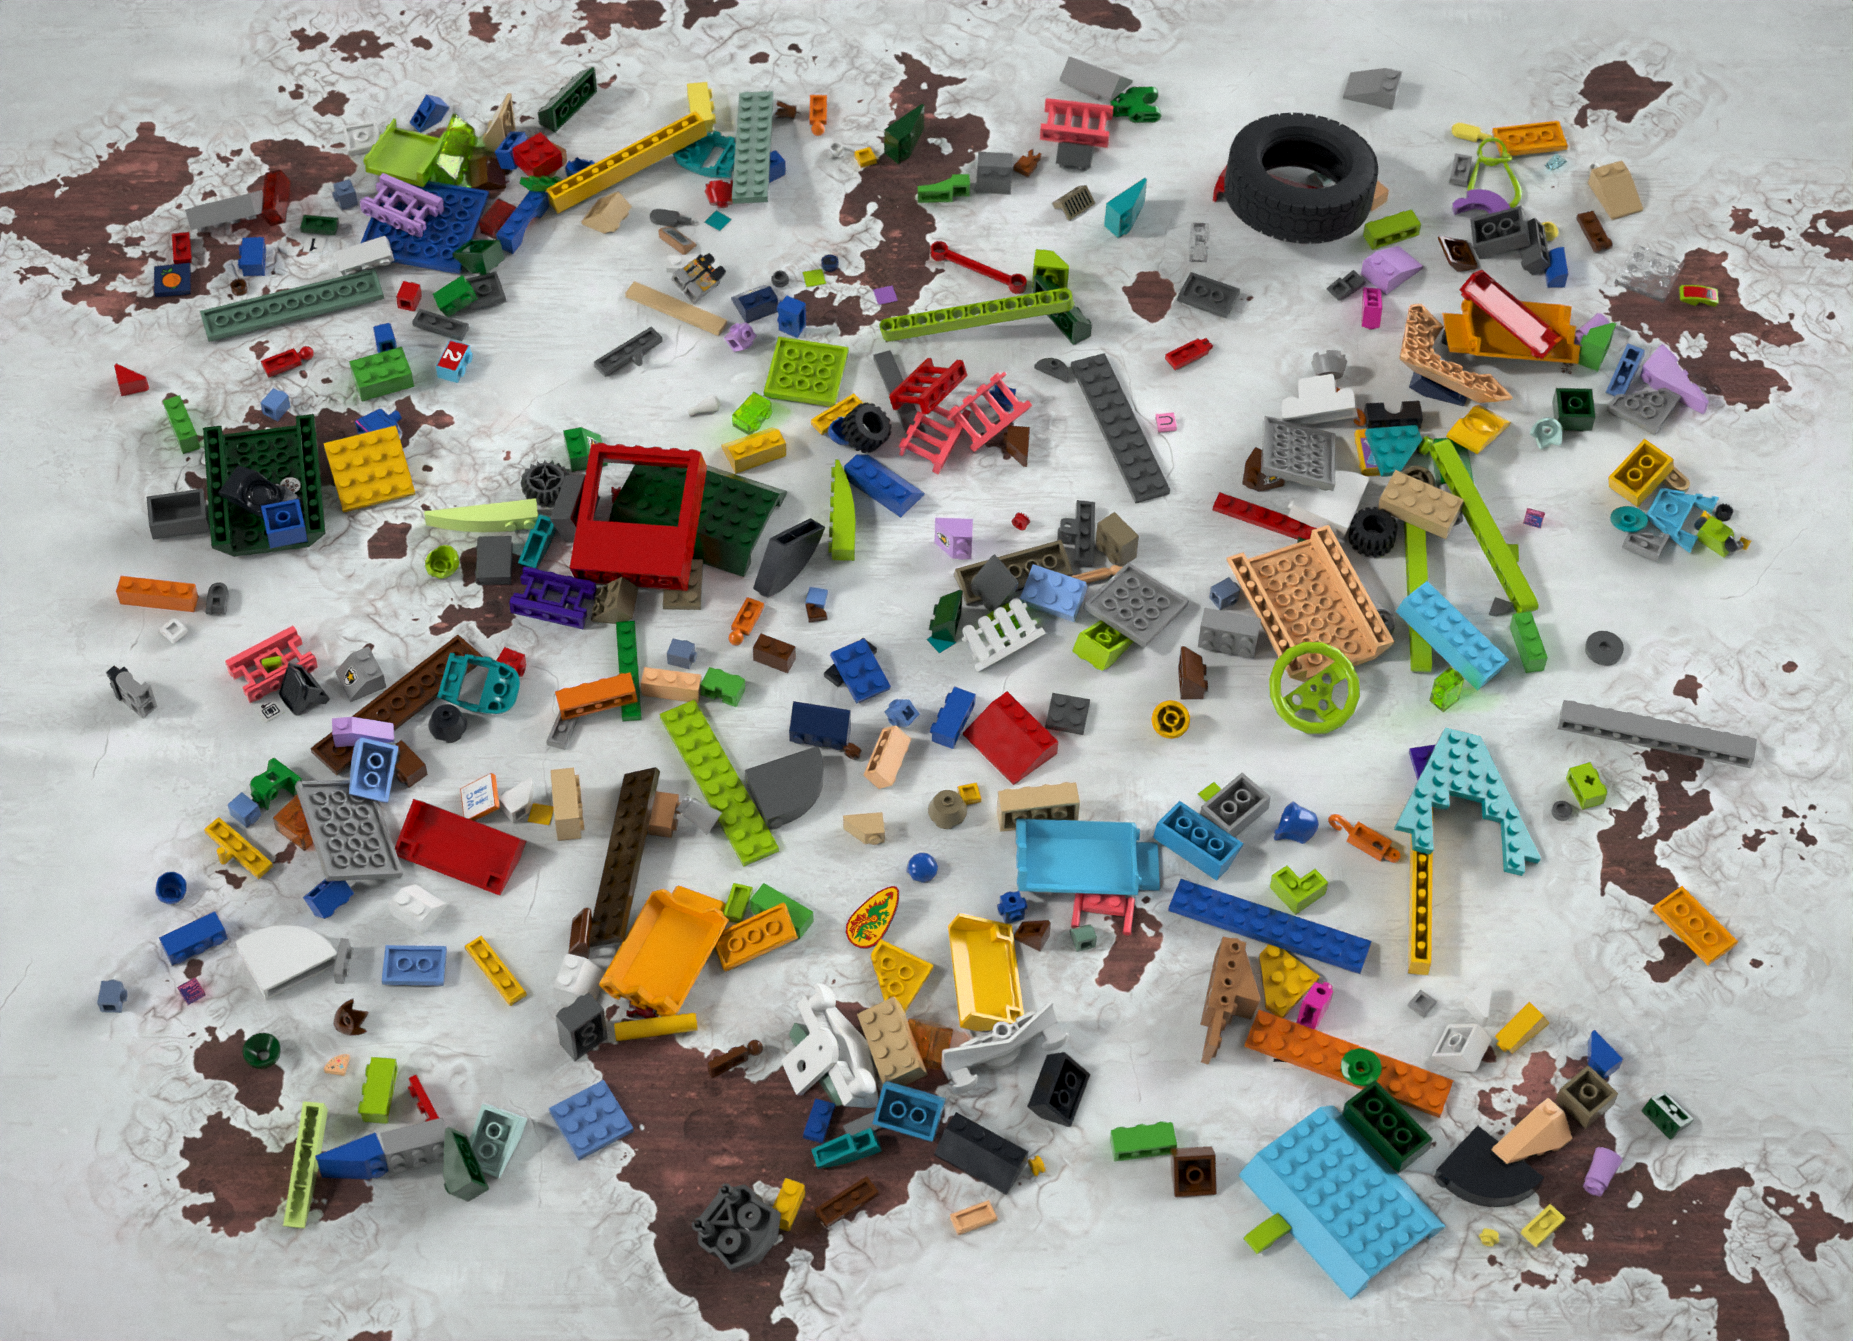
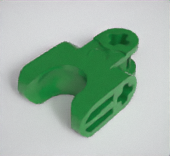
M1131 87L1126 90V93H1120L1110 101V106H1113V116L1129 117V120L1134 123L1158 122L1161 118L1160 109L1157 106L1147 105V103H1154L1159 96L1157 88Z

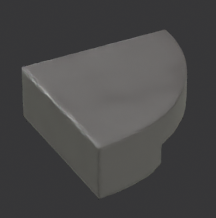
M1495 597L1489 615L1498 616L1499 614L1507 613L1511 610L1513 603Z

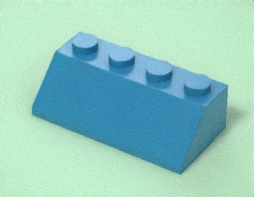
M1181 801L1157 822L1153 835L1155 840L1216 881L1229 869L1244 844Z

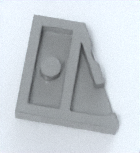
M1629 532L1622 548L1657 562L1670 535L1664 534L1663 537L1653 536V533Z

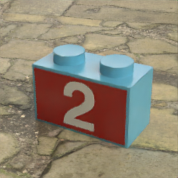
M449 340L436 365L437 377L458 383L460 378L465 375L466 366L468 363H471L473 358L470 345Z

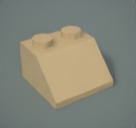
M617 191L598 199L581 223L604 234L610 231L615 232L620 227L619 223L629 215L628 211L632 206Z

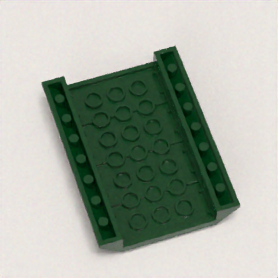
M314 414L296 416V425L231 434H223L221 425L203 428L211 547L213 549L236 557L306 548L326 534ZM237 466L255 470L270 482L280 485L282 480L290 477L299 480L300 488L295 494L303 500L300 508L307 541L270 548L264 519L218 495V492Z
M634 465L613 503L608 522L678 527L687 468ZM707 465L693 559H701L705 565L744 577L751 565V553L774 508L781 506L787 491Z

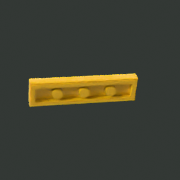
M482 935L465 945V950L509 1006L527 996L526 991Z

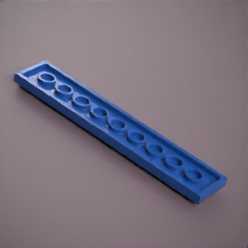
M1180 879L1168 908L1170 912L1361 974L1372 942L1184 879Z

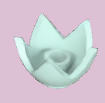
M1546 417L1539 419L1534 424L1530 435L1536 438L1537 445L1542 450L1550 444L1561 445L1563 428L1557 420ZM1548 427L1551 431L1546 432L1544 429Z

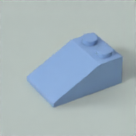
M360 737L354 745L349 795L388 803L399 746Z

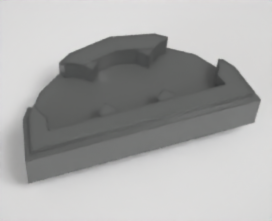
M1044 358L1034 365V369L1066 382L1068 379V368L1059 359Z

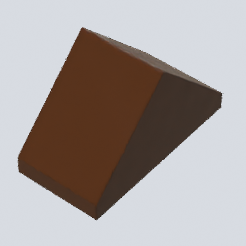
M1049 920L1022 922L1014 934V939L1041 952L1050 937L1051 922Z

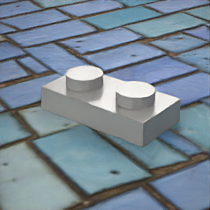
M1455 153L1449 183L1466 186L1472 156Z
M345 938L340 939L333 972L336 984H344L345 977L349 976V959L353 958L354 949L350 946L349 939Z

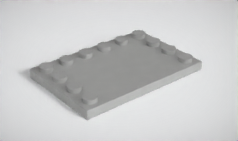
M1265 416L1262 430L1261 473L1269 477H1280L1285 481L1299 482L1304 486L1311 485L1324 491H1333L1335 487V433Z
M350 780L297 781L295 788L326 881L393 879L402 877L403 871L378 801L349 795Z

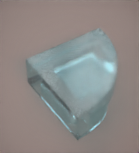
M1556 153L1545 164V167L1548 170H1555L1567 161Z

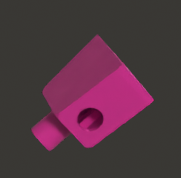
M1315 982L1303 999L1296 1023L1314 1030L1317 1029L1328 1010L1333 995V987L1330 983L1322 982L1320 984ZM1311 1007L1316 1009L1314 1013L1311 1011Z

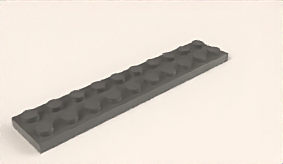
M1102 353L1072 361L1071 368L1135 504L1170 494V488L1106 354Z

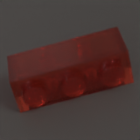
M281 169L266 172L264 178L262 213L260 215L270 227L286 223L291 181Z

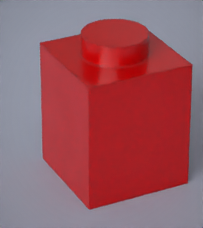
M402 282L396 296L399 309L416 311L422 297L420 284Z

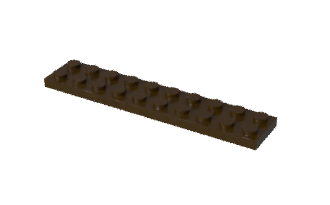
M657 767L624 774L592 918V929L590 930L589 939L590 947L623 942L625 939L660 770Z

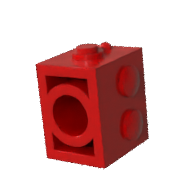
M504 647L496 661L511 666L516 670L519 677H522L526 670L525 654Z

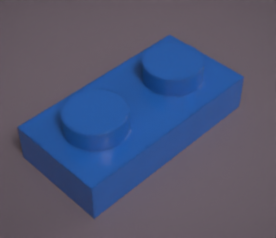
M815 1098L803 1133L804 1139L823 1144L835 1110L834 1103Z

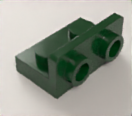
M1665 1090L1651 1097L1642 1109V1113L1670 1140L1694 1120Z

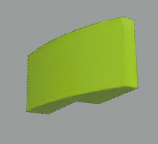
M1276 1213L1255 1227L1243 1239L1256 1254H1259L1271 1247L1275 1240L1288 1234L1291 1226L1279 1213Z

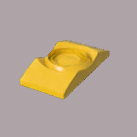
M1476 405L1472 407L1464 418H1459L1446 437L1479 454L1507 429L1511 422L1481 405Z

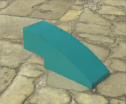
M539 514L534 529L530 530L518 564L530 568H537L557 531L550 520L551 517Z
M871 1127L854 1135L847 1133L811 1149L818 1169L846 1164L882 1151L877 1135Z

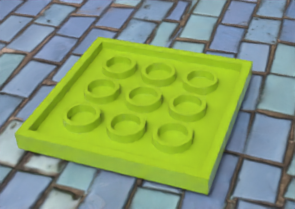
M778 336L763 391L764 397L828 407L834 406L837 401L849 347Z

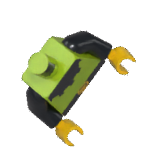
M1706 510L1694 523V528L1699 531L1696 535L1698 537L1697 540L1723 558L1729 552L1741 549L1747 550L1751 543V540L1746 539L1744 536H1741L1739 541H1736L1733 530L1722 523L1721 520L1709 515Z

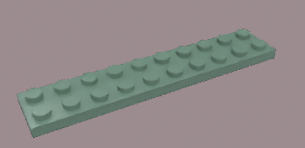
M747 91L739 93L732 190L733 204L768 202L773 91Z
M374 268L201 310L200 314L208 342L382 300L384 299V294Z

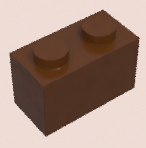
M762 633L753 646V661L785 673L790 671L796 660V646Z

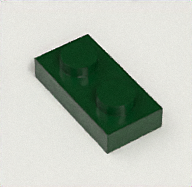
M303 215L300 230L301 233L336 236L339 219L336 217Z

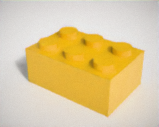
M1644 438L1608 477L1609 487L1638 508L1674 469V459Z

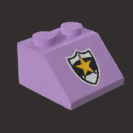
M935 518V544L953 559H971L973 519Z

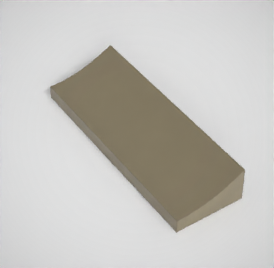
M1062 540L998 557L1019 582L1016 592L1024 589L1033 564L1067 576H1073ZM988 560L956 568L953 575L960 590H963V598L966 605L983 601L979 596L974 595L970 585Z

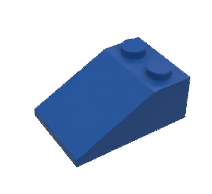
M376 1132L315 1156L322 1178L372 1179L382 1177L385 1173L389 1172Z

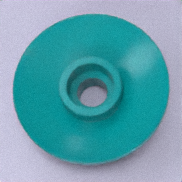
M1622 506L1612 511L1610 521L1614 527L1621 531L1638 532L1647 526L1648 517L1638 508Z

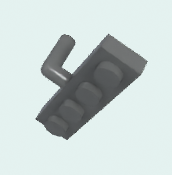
M651 326L594 361V366L604 377L631 361L637 366H641L643 364L642 354L663 342L662 336Z

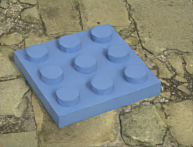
M604 1080L549 1108V1113L578 1161L634 1132L633 1126Z

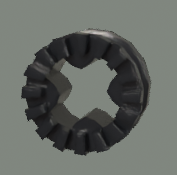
M1724 503L1718 505L1715 511V517L1721 521L1730 520L1733 514L1732 507Z

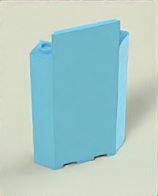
M1017 819L1018 891L1122 895H1138V890L1159 891L1158 843L1136 842V840L1140 839V829H1137L1135 822Z

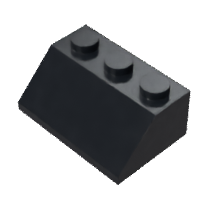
M1065 1052L1047 1054L1027 1107L1042 1119L1071 1127L1091 1074Z

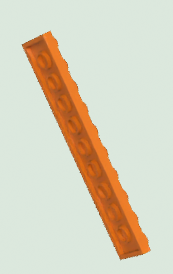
M1258 1010L1244 1047L1359 1089L1366 1087L1348 1082L1342 1075L1340 1067L1341 1060L1347 1052L1352 1049L1367 1048ZM1369 1050L1375 1053L1382 1065L1381 1075L1377 1082L1397 1103L1438 1118L1441 1117L1453 1083L1452 1079Z

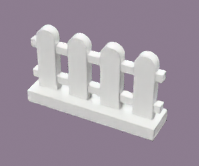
M1015 598L1009 603L1011 611L1006 612L1003 607H999L994 610L995 620L991 621L989 617L983 616L978 620L979 629L975 630L972 625H966L963 628L964 637L962 640L963 642H968L974 653L971 655L972 658H977L978 663L974 665L977 672L1046 634L1042 627L1036 629L1034 626L1037 622L1036 620L1032 621L1025 609L1028 607L1026 602L1022 604L1019 599ZM1013 614L1021 626L1017 630L1010 619V616ZM997 623L1005 634L1003 638H1000L994 627ZM983 632L990 644L987 647L984 646L978 635ZM1024 632L1026 636L1021 638L1019 634ZM1008 640L1010 645L1005 647L1004 642ZM992 649L994 654L990 656L988 651Z

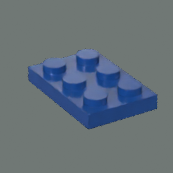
M865 638L831 652L830 656L856 704L890 690L891 685Z

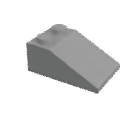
M1381 68L1350 72L1343 99L1392 110L1400 86L1402 71Z

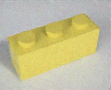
M707 82L688 83L687 96L690 113L696 111L704 120L706 131L711 132L713 131V124H716L715 114H712L714 103L710 101L712 99L711 88L708 89Z

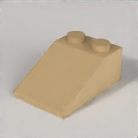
M511 93L506 95L492 120L489 121L487 133L485 132L483 135V143H485L487 151L495 152L510 131L515 132L516 130Z
M1622 160L1591 169L1588 185L1611 220L1643 211V206L1631 173Z

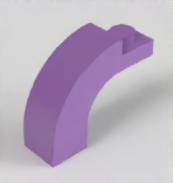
M1474 189L1467 191L1465 199L1459 198L1452 203V211L1454 215L1469 210L1481 209L1491 214L1510 209V206L1505 199L1492 191Z

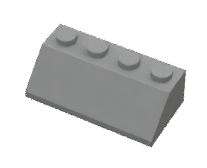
M260 190L185 209L190 229H197L198 232L208 230L207 226L213 225L214 228L224 226V222L229 221L230 224L241 222L240 218L246 217V221L257 218L256 215L262 213L263 192Z

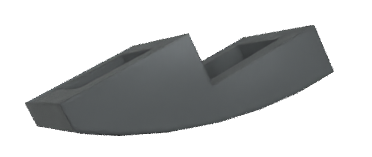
M1352 270L1343 279L1339 277L1327 288V291L1340 301L1363 287L1366 281L1355 270Z

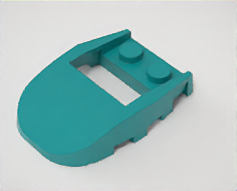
M714 131L713 133H707V136L673 153V156L681 167L705 177L731 178V173L734 170L736 140L734 137L729 136L727 138L722 136L721 132ZM714 147L724 149L714 166L709 168L702 167Z
M450 653L437 697L466 710L503 714L509 711L516 702L520 689V678L514 668L505 663L495 661L490 657H478L465 654V656H455L454 653ZM468 663L489 668L479 705L458 700Z

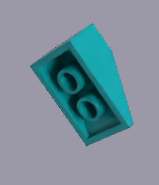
M1143 178L1106 203L1104 227L1117 238L1130 232L1145 203L1146 178Z

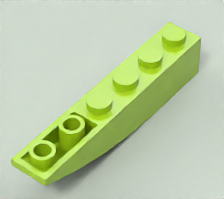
M835 459V467H831V478H835V481H831V493H834V496H830V507L833 508V511H830V522L833 523V526H829V538H832V542L828 544V553H832V560L855 561L856 519L854 501L845 471L840 460Z

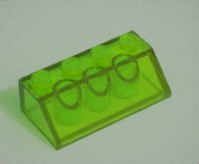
M455 113L452 114L434 161L436 182L459 186L463 183L464 172L468 170V161L472 159L473 148L477 146L478 136L475 135V128Z

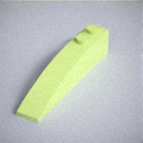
M536 499L424 511L427 526L464 532H504L533 529L538 518Z
M303 1101L283 1223L284 1227L305 1229L319 1168L315 1156L321 1154L328 1113V1108L324 1103Z

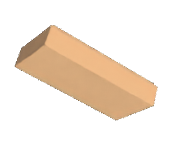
M987 1200L950 1214V1219L957 1234L961 1235L996 1222L997 1216L990 1201Z

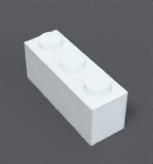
M386 236L334 252L339 270L343 276L370 270L379 265L386 266L390 262L395 261Z

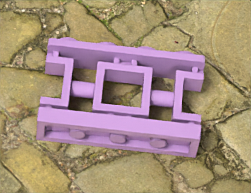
M384 173L379 177L380 183H376V190L379 192L376 197L372 199L366 196L360 201L361 211L366 216L376 218L383 223L390 224L396 229H401L419 238L423 236L422 231L426 230V222L423 220L427 215L430 214L437 217L438 214L444 211L442 198ZM389 193L393 194L391 198L387 197ZM399 201L408 205L404 212L394 208ZM382 202L385 203L383 207L379 206ZM419 206L423 207L421 211L417 210ZM411 215L415 216L413 220L409 219Z

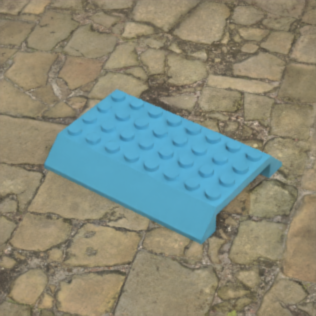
M1334 1105L1319 1107L1259 1151L1239 1174V1177L1273 1215L1279 1213L1291 1226L1290 1233L1350 1300L1367 1288L1370 1279L1425 1237L1430 1240L1446 1227Z

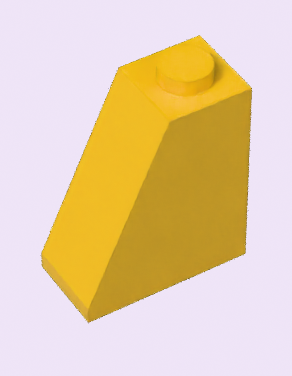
M1528 1002L1495 1035V1038L1498 1040L1496 1045L1503 1052L1508 1050L1513 1054L1550 1023L1535 1006Z

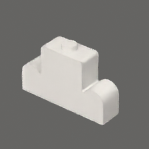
M1333 374L1299 379V399L1287 397L1282 402L1283 420L1300 425L1358 417L1353 391L1349 388H1343L1337 392Z

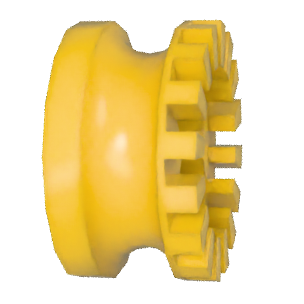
M1039 1155L1034 1156V1159L1030 1158L1027 1160L1029 1167H1032L1030 1170H1032L1033 1175L1038 1176L1039 1172H1046L1044 1163Z

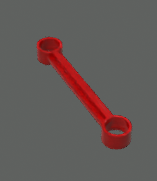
M936 241L931 245V258L935 261L949 260L1009 285V290L1014 294H1021L1026 290L1027 279L1022 274H1013L1011 276L948 250V245L943 241ZM941 249V250H944L945 252H943V253H936L935 250ZM1014 282H1021L1023 285H1021V286H1016V285H1013L1012 283H1014Z

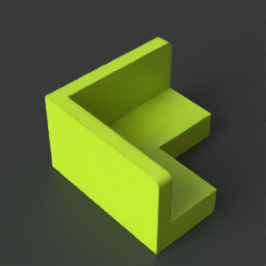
M1288 865L1274 873L1270 882V888L1295 915L1324 896L1328 886V881L1316 869L1299 878Z

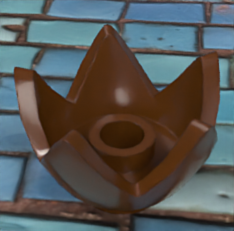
M354 999L346 1001L337 1009L333 1021L335 1029L348 1036L361 1035L367 1032L360 1025L364 1022L369 1012L353 1010Z

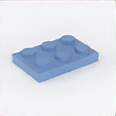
M385 945L382 985L444 986L447 947Z

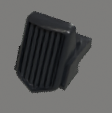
M288 664L279 690V696L294 715H301L310 702L326 704L330 700L311 673H308L302 665Z

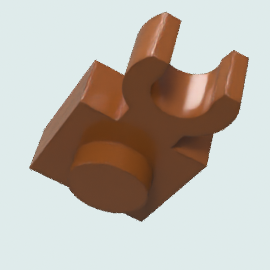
M1030 149L1028 157L1022 155L1014 165L1013 170L1029 177L1037 168V162L1041 160V153L1033 156L1034 150Z

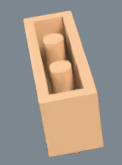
M644 667L641 680L642 696L685 702L695 699L696 703H699L702 676L700 674Z
M896 725L882 729L863 776L878 789L892 786L896 780L897 772L902 765L904 755L908 751L911 738Z

